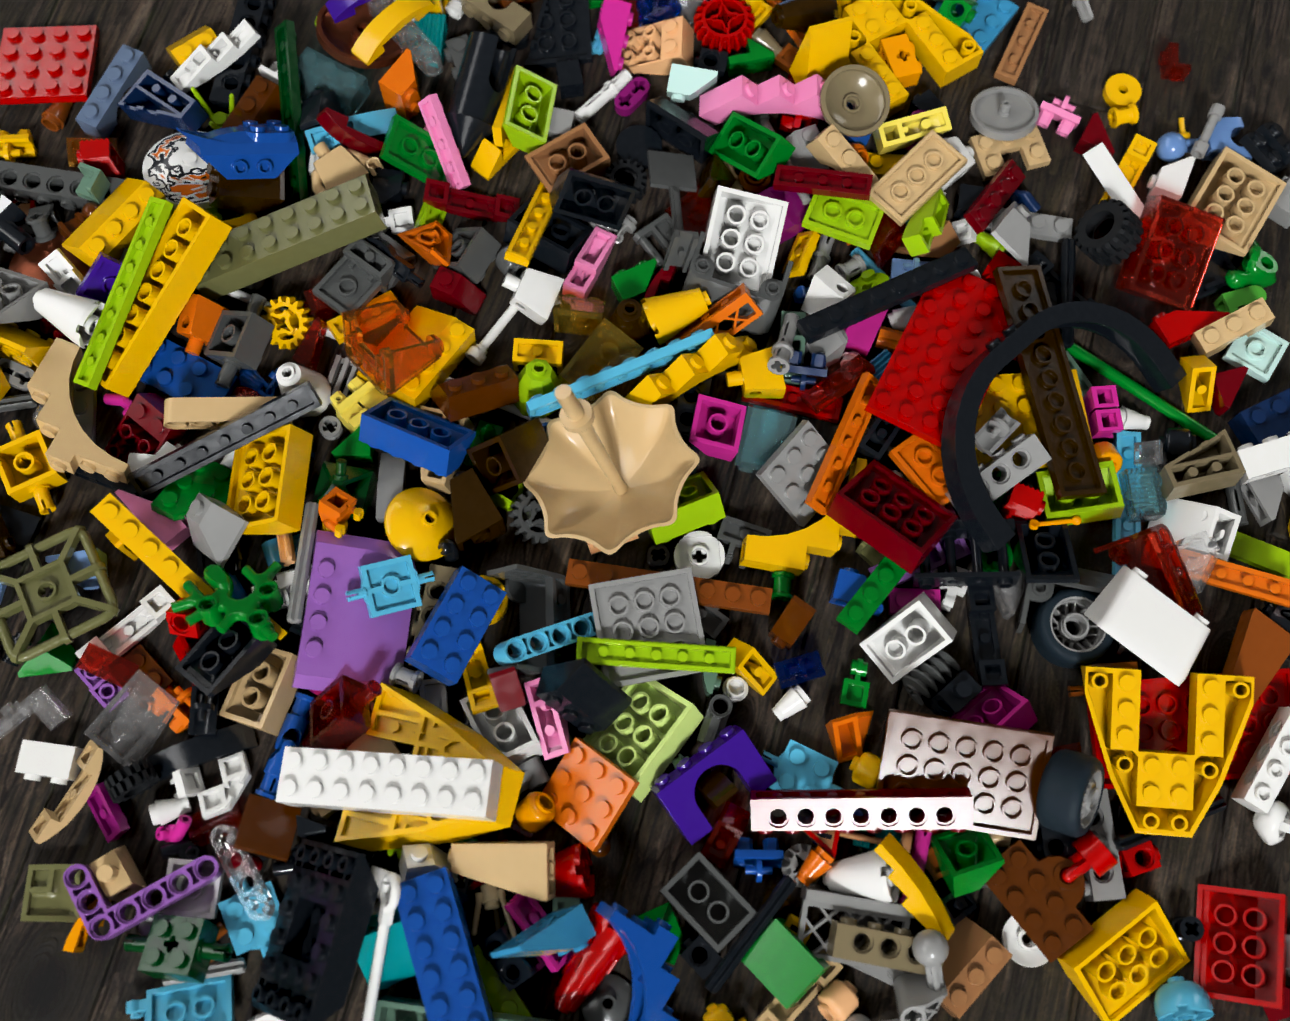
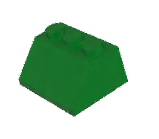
M733 111L708 152L711 155L716 154L722 161L760 180L775 173L777 164L786 165L796 148L783 136Z

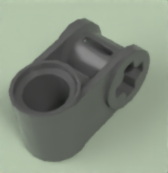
M55 203L30 208L25 221L31 225L35 233L34 238L36 242L45 243L57 236L59 230L57 223L62 221V216L58 206Z

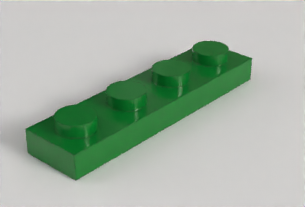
M885 556L839 613L836 620L858 635L907 571Z

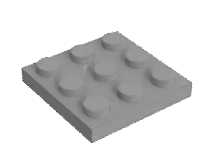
M802 420L755 474L793 520L802 527L816 513L814 509L804 502L829 448V445L809 420ZM849 470L847 471L845 478L850 474Z

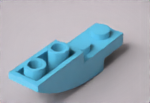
M395 108L348 116L347 126L372 138H382L386 136L391 119L397 112ZM322 126L304 130L312 156L316 155L313 148L322 141L327 144L330 150L340 145L345 146L333 138Z

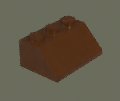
M257 75L221 128L237 127L243 124V120L258 121V124H267V120L281 121L279 85Z
M500 365L490 370L475 372L469 376L451 379L448 382L438 384L430 392V397L447 419L453 422L519 402L518 376L508 365Z

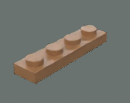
M1031 2L1027 3L993 78L1015 86L1049 12L1048 9Z

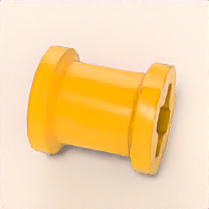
M1134 103L1128 104L1124 108L1117 109L1112 107L1108 110L1109 125L1113 129L1122 124H1137L1139 120V111Z

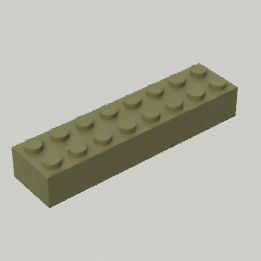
M364 174L232 229L196 289L203 297L212 301L387 229L377 191Z

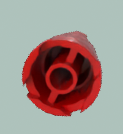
M598 902L594 903L588 914V918L597 935L588 940L589 945L585 949L576 953L573 951L562 972L563 976L559 986L554 993V1000L556 1001L554 1006L564 1014H568L569 1011L575 1012L586 998L594 993L604 977L612 972L623 955L627 954L620 936L611 924L595 911L599 905Z

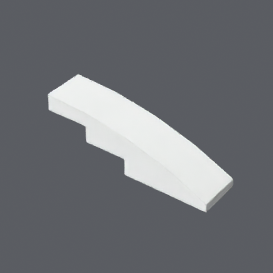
M243 19L229 36L222 31L207 48L200 44L172 74L170 80L179 90L187 93L191 90V87L196 88L229 67L249 50L261 36L247 20Z
M57 248L38 265L55 283L53 286L58 291L76 295V290L84 276L60 248Z

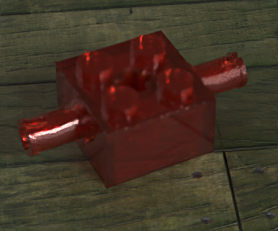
M342 674L310 702V733L302 739L303 746L305 748L335 750L348 748L356 739L370 729L369 704L382 694L381 685L375 680H370L366 685Z

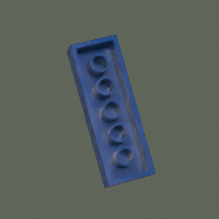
M443 867L400 882L401 894L397 907L428 1021H494L451 870Z

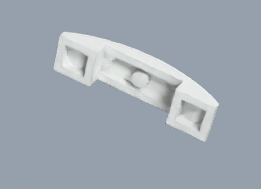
M161 585L141 599L139 607L100 638L95 636L75 652V655L91 673L100 670L125 654L166 618V611L171 607V603L176 601Z

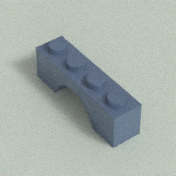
M122 44L75 118L85 134L98 140L110 137L117 125V104L123 94L136 83L147 69L152 70L144 52Z

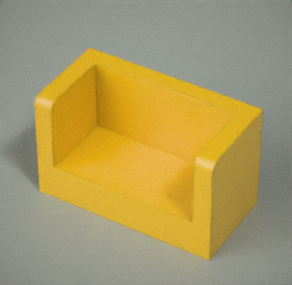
M514 338L513 370L519 371V365H526L534 359L546 360L551 367H557V374H563V341Z

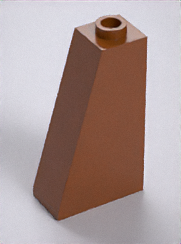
M1257 608L1242 612L1222 674L1255 677L1254 704L1289 656L1290 633Z

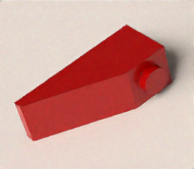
M1175 310L1168 314L1161 312L1152 318L1153 322L1148 327L1171 349L1191 340L1194 332L1227 316L1230 312Z

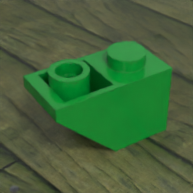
M655 258L649 261H640L635 267L628 270H619L614 276H611V288L619 303L625 299H635L641 304L640 300L644 299L646 291L656 274L657 261Z

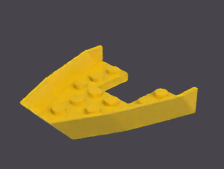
M381 682L366 735L414 746L412 755L494 760L503 765L496 822L343 810L334 842L372 852L402 848L403 845L452 843L511 827L525 772L481 734L429 701L412 692Z

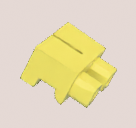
M358 376L348 384V389L352 392L350 396L346 397L341 391H337L330 396V403L336 410L337 418L351 434L360 427L362 413L388 398L385 393L381 394L370 380L365 382Z

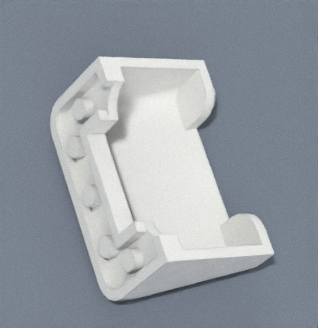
M1123 565L1085 611L1084 615L1179 687L1186 679L1211 631L1207 627L1210 622L1198 613L1192 616L1148 583L1146 581L1148 575L1136 566L1131 570Z

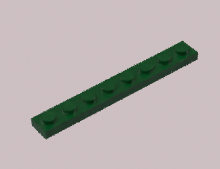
M286 19L274 28L281 121L282 124L289 125V128L294 130L299 148V154L285 168L289 206L309 198L310 192L307 185L306 145L304 144L303 131L299 127L303 103L300 98L301 79L298 74L297 33L295 32L294 21Z

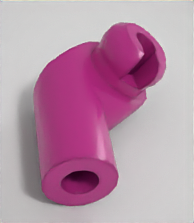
M106 393L103 398L106 405L124 408L123 416L133 402L130 398L117 393Z
M182 814L179 816L176 824H167L165 827L159 826L155 832L156 839L165 842L181 841L192 823V818L189 815Z

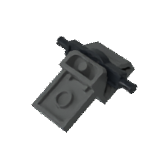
M380 231L348 244L343 250L344 256L312 289L313 295L352 322L378 292L384 294L390 291L399 281L403 283L410 281L418 288H421L425 280L414 273L415 267L413 265L417 262L415 255Z

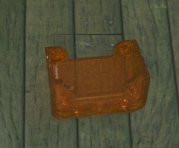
M398 300L342 312L344 345L348 359L384 396L397 392L439 360L444 352L443 342L436 335H428L426 342H424L408 327V322L410 321L409 310Z

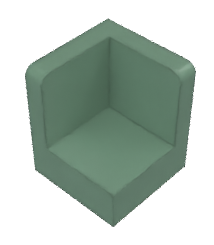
M80 162L77 167L84 176L75 192L81 198L101 204L111 183L101 169Z

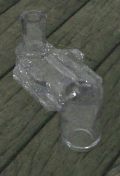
M44 684L21 703L18 701L14 704L9 702L0 709V713L4 716L0 719V740L33 713L50 731L59 727L73 713Z

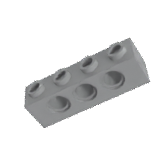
M1021 433L1010 441L1012 445L1006 450L1000 448L990 456L991 461L985 465L983 463L978 464L984 486L992 501L1052 459L1035 434L1025 435ZM1015 453L1021 456L1019 466L1013 463V455ZM995 467L1001 472V477L998 481L992 477V471ZM947 491L945 495L953 505L949 491Z
M1105 788L1103 789L1101 803L1090 830H1095L1118 857V864L1106 872L1100 880L1095 877L1092 869L1083 874L1085 882L1083 896H1085V902L1126 899L1119 854L1116 845L1113 843L1116 836L1108 790Z

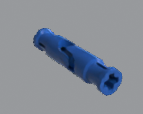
M296 692L294 695L296 700L291 712L287 713L275 742L276 750L268 758L264 768V778L259 789H256L254 792L258 795L276 800L285 746H300L309 724L308 717L313 704L318 702V699L303 693ZM291 728L296 732L297 739L295 743L292 740L283 739L285 732Z

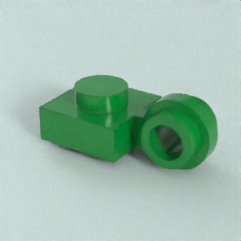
M863 658L852 659L849 674L854 675V679L843 678L839 700L841 705L866 709L870 683L860 681L861 677H866L868 662H865Z

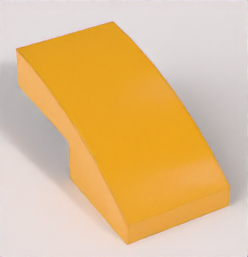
M96 898L88 906L90 910L97 906L98 899ZM81 917L78 918L71 929L63 951L72 953L84 951L89 934ZM105 919L100 922L99 927H103Z

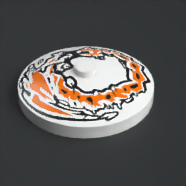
M179 132L169 135L153 145L143 161L142 173L144 180L165 194L166 200L174 204V209H176L183 197L204 209L212 208L209 206V196L206 194L209 183L207 163L186 144V137Z

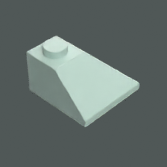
M672 63L667 86V97H671L672 101L684 103L685 100H693L717 87L718 71Z

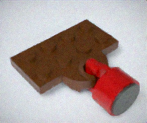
M1089 829L1086 834L1072 843L1076 852L1068 858L1056 854L1046 855L1037 860L1023 842L1018 839L1001 853L1005 863L986 882L987 886L1050 963L1094 930L1075 907L1083 898L1085 891L1083 874L1092 869L1101 877L1118 864L1116 854L1095 830L1091 831Z

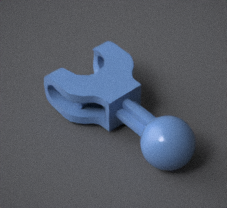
M1223 117L1220 122H1217L1208 141V150L1204 158L1201 159L1202 161L1209 160L1212 162L1226 146L1250 161L1253 159L1252 155L1244 147L1236 145L1231 139L1239 134L1244 127L1241 117ZM1177 132L1165 133L1157 141L1156 154L1165 162L1178 161L1185 153L1191 152L1195 141L1199 140V138L1185 139Z

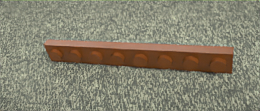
M569 558L565 585L588 589V584L658 573V571ZM693 577L697 601L700 606L767 616L770 614L773 588Z

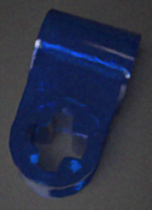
M678 0L636 1V7L639 9L640 15L638 19L639 27L678 17L682 11L681 3Z

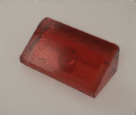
M239 801L236 802L231 811L207 820L202 817L201 811L191 815L192 823L188 829L190 840L201 848L238 829L242 817L241 811H243Z

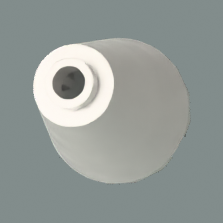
M50 288L38 290L32 300L34 309L83 349H86L85 345L88 346L105 305L102 301Z
M292 362L284 363L278 368L276 379L281 395L309 381L322 401V406L299 418L316 417L327 409L330 404L331 386L322 374Z
M874 850L834 861L831 864L832 868L822 875L823 883L828 886L830 891L886 903H896L899 899L900 889L888 878L893 869Z

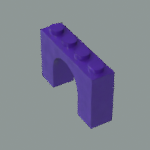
M737 725L727 726L721 730L718 738L712 742L708 741L702 744L695 755L691 758L682 759L676 765L675 770L669 774L665 773L655 780V784L650 787L684 839L691 845L713 830L699 809L694 795L696 782L705 770L715 765L731 766L750 793L751 790H766L777 781L745 731Z

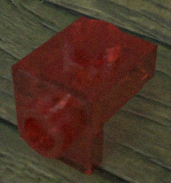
M1169 42L1166 49L1161 51L1158 58V65H1161V79L1173 82L1184 81L1191 71L1190 64L1178 63L1179 43Z

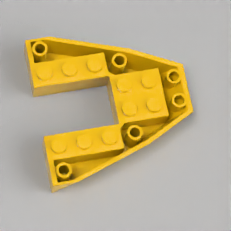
M836 0L838 10H834L835 18L840 19L851 16L853 19L848 65L866 66L879 74L884 80L890 94V109L887 118L904 109L909 93L877 53L881 39L907 33L909 41L914 44L915 56L940 88L976 69L984 53L968 32L921 0Z
M1081 665L1084 692L1109 777L1135 833L1192 838L1223 785L1254 705L1255 677L1190 672L1187 752L1139 749L1141 670Z

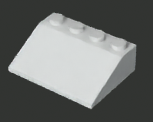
M718 185L714 192L706 234L701 249V255L709 257L714 263L715 269L712 277L738 286L744 283L748 289L759 292L761 284L765 280L772 278L789 202Z

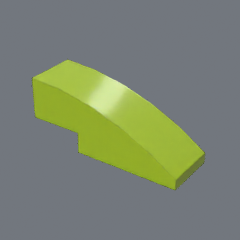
M942 189L935 193L910 218L904 230L902 241L911 257L928 253L933 237L943 233L949 203Z

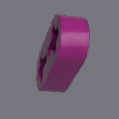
M644 77L632 79L616 95L614 100L615 112L620 116L631 115L648 98L650 92L649 81ZM636 87H637V88L644 87L643 91H642V90H638V91L635 93V88H636ZM629 100V106H621V102L625 104Z

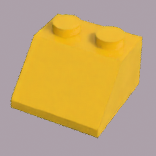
M204 25L166 47V50L177 66L180 67L200 44L207 48L217 36L211 27Z

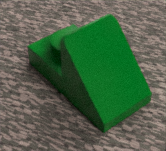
M747 38V45L744 48L745 54L737 53L733 56H728L726 68L728 78L773 70L774 52Z

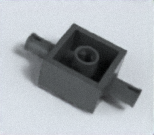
M252 293L246 311L222 310L204 352V355L223 365L215 381L216 385L230 389L237 370H257L260 365L263 353L271 340L275 325L260 317L267 302L265 297Z

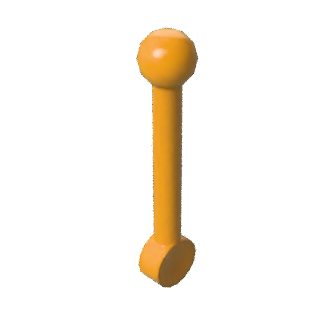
M1080 516L1050 521L1031 519L1028 526L1032 530H1037L1040 526L1080 525L1082 519Z

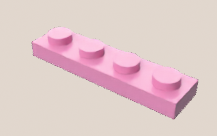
M437 93L430 94L418 103L446 179L450 183V188L464 190L471 185L469 174L464 167L460 150L453 138L452 129L443 111V105L439 101Z

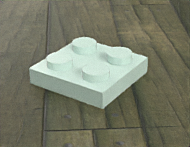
M1264 328L1249 337L1245 335L1231 342L1221 359L1236 368L1243 366L1249 368L1246 374L1265 384L1270 379L1289 342Z

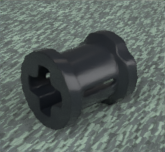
M1176 917L1170 923L1179 941L1195 942L1204 935V925L1197 917Z

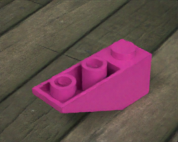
M603 0L597 22V29L610 77H614L617 71L622 70L624 57L621 56L622 48L626 49L629 35L625 33L627 26H631L634 13L630 12L632 3L621 0Z

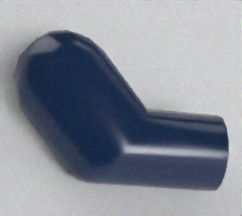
M1015 190L1006 202L1008 205L1014 201L1017 204H1024L1033 213L1041 208L1033 195L1025 190Z

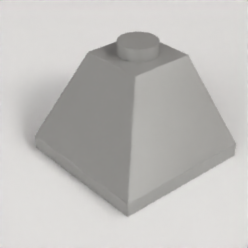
M816 124L796 130L785 138L796 148L789 159L793 166L830 170L829 166L821 165L806 148V145L819 134Z
M1014 201L993 220L991 235L1024 266L1028 265L1031 212L1025 205H1018Z
M198 493L186 514L193 545L217 565L224 567L249 522L225 503L202 493Z

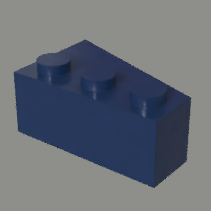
M149 69L141 75L117 104L132 120L171 129L178 127L197 131L209 117L195 99Z

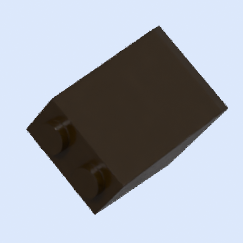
M209 162L207 164L209 183L206 194L209 196V206L241 215L253 213L260 218L272 213L285 201V169L277 178L227 180Z
M539 417L504 431L466 451L482 485L490 496L525 482L549 439Z
M473 468L469 470L463 469L455 473L453 479L450 480L454 537L460 554L464 557L506 533V528L502 516Z

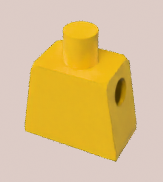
M772 347L741 356L738 361V371L725 373L727 387L741 385L744 398H784L786 391L784 376L772 373L767 367L768 360L772 357Z

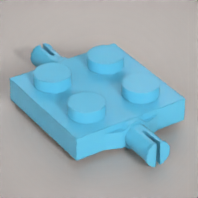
M410 554L359 566L360 588L345 591V595L356 594L355 596L347 597L348 602L363 598L367 605L369 618H374L422 606L420 584L434 582L435 577L424 578L434 575L433 571L418 574L413 567Z
M792 739L789 740L785 751L779 757L764 750L762 755L771 758V760L761 756L765 763L774 766L773 775L777 781L768 787L772 790L843 789L832 783L833 774L839 762Z
M239 873V875L233 876L239 892L233 897L218 903L236 956L251 950H260L264 958L270 944V934L275 928L278 919L280 901L271 880L259 886L249 887L245 873Z

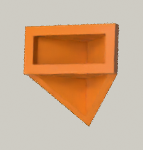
M874 711L849 714L830 720L825 725L836 760L839 762L838 764L853 760L856 755L860 757L863 754L864 743Z

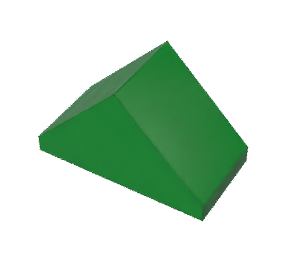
M358 427L331 453L335 460L342 458L347 460V463H374L375 448L359 441L360 427Z

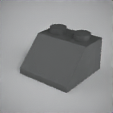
M483 227L455 228L452 233L450 265L445 268L463 275L473 284H478L485 277V271L490 263L496 259L501 244ZM432 265V267H434L436 270H438L440 267L437 265Z

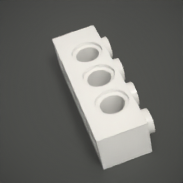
M1290 707L1278 708L1230 798L1253 812L1268 814L1290 773Z

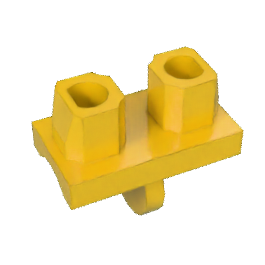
M20 129L17 134H9L5 130H0V158H4L5 161L15 162L16 158L37 156L38 152L34 145V138L29 129Z

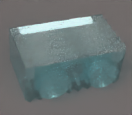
M1156 466L1128 468L1119 474L1128 523L1156 521L1166 514L1167 502L1162 496V478L1157 472Z

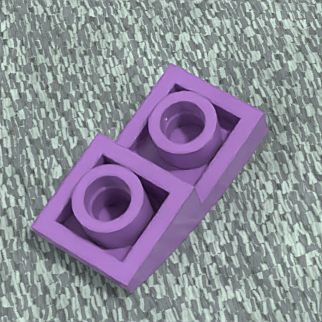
M83 663L74 670L89 687L91 694L106 710L128 693L124 685L111 672L108 665L94 673H91Z

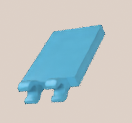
M231 974L205 979L204 984L185 982L146 990L145 999L126 1002V1014H130L131 1019H138L144 1016V1021H235L234 977Z

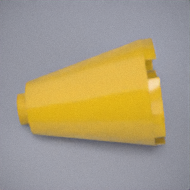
M700 288L640 300L659 345L665 344L708 312V305L712 304L706 290L701 292Z

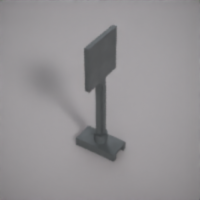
M648 150L647 160L650 187L669 190L673 235L663 261V270L668 271L670 266L682 267L683 273H687L699 241V234L694 231H685L683 228L679 190L697 191L693 155Z

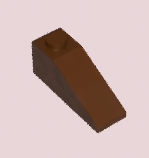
M794 595L768 635L772 638L771 642L782 650L784 648L790 650L817 610Z

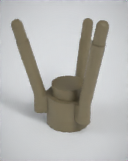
M490 884L480 886V893H475L476 904L471 935L476 936L481 905H484L485 910H493L496 931L501 928L499 908L502 906L512 938L515 937L517 933L512 916L504 907L507 904L505 889Z

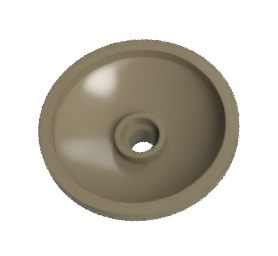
M845 65L833 71L825 80L820 92V108L826 122L829 125L833 123L842 135L863 137L876 131L886 120L890 109V94L884 80L872 69L863 65ZM847 103H851L853 109H849Z

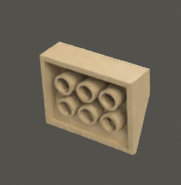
M1226 146L1210 163L1172 230L1191 242L1244 257L1287 183Z

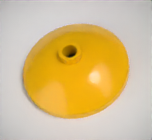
M421 487L409 488L397 494L388 504L384 516L385 532L392 546L403 556L411 554L412 560L417 562L435 561L444 556L440 553L443 549H438L439 543L445 539L455 541L452 507L444 497L435 491ZM425 516L431 519V523L426 521Z

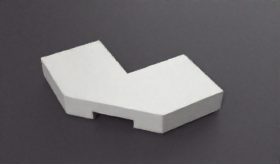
M244 750L218 759L223 783L197 793L201 814L205 820L231 811L250 781L252 775Z

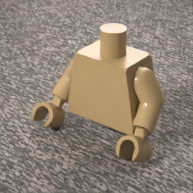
M322 141L313 148L319 159L313 163L314 170L311 173L312 191L316 195L364 174L369 179L368 170L372 176H376L377 173L374 169L377 167L383 169L384 167L377 157L370 158L351 148L345 149L342 145L331 151L327 144Z

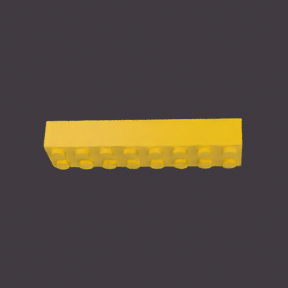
M185 197L181 199L163 229L161 239L156 246L151 263L143 277L141 287L133 301L131 311L128 313L123 325L122 333L118 337L112 357L108 361L102 381L99 383L105 389L127 398L136 388L143 373L149 367L151 360L163 344L170 329L175 324L181 311L188 303L192 293L201 282L203 275L232 230L231 226Z

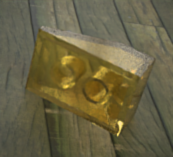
M604 318L562 370L558 378L562 384L570 385L584 375L592 376L599 373L604 367H615L622 364L629 357L637 358L644 348ZM613 387L584 398V400L593 404L605 392L612 390Z

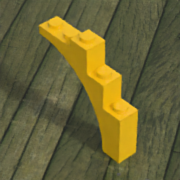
M729 332L714 334L696 352L681 354L663 373L647 375L625 398L648 405L668 404L697 384L722 371L737 366L741 356L759 351L757 344L748 335L733 337Z
M857 458L851 464L847 483L867 466V459ZM826 515L809 527L789 534L775 536L747 535L742 541L739 566L772 572L785 571L799 576L809 566V554L832 557L841 548L842 536L858 537Z

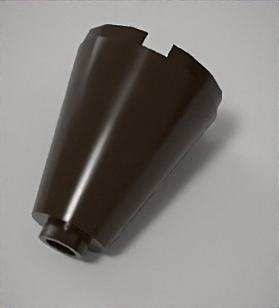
M787 0L775 5L771 12V20L779 29L806 33L809 26L838 19L834 18V10H838L837 1Z
M635 299L621 301L605 327V338L609 347L624 356H635L644 352L653 338V329L641 304Z

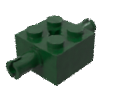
M156 913L148 936L129 933L125 939L132 940V943L124 942L123 944L126 952L143 953L138 971L157 979L204 984L210 960L229 962L231 956H227L225 953H233L231 944L216 943L220 927L207 919Z

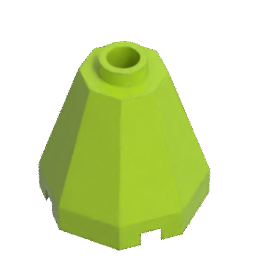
M534 359L527 363L517 375L519 381V402L513 404L523 416H529L526 402L531 397L537 394L545 395L552 392L555 387L562 385L553 368L546 360ZM555 411L542 415L539 418L544 419Z

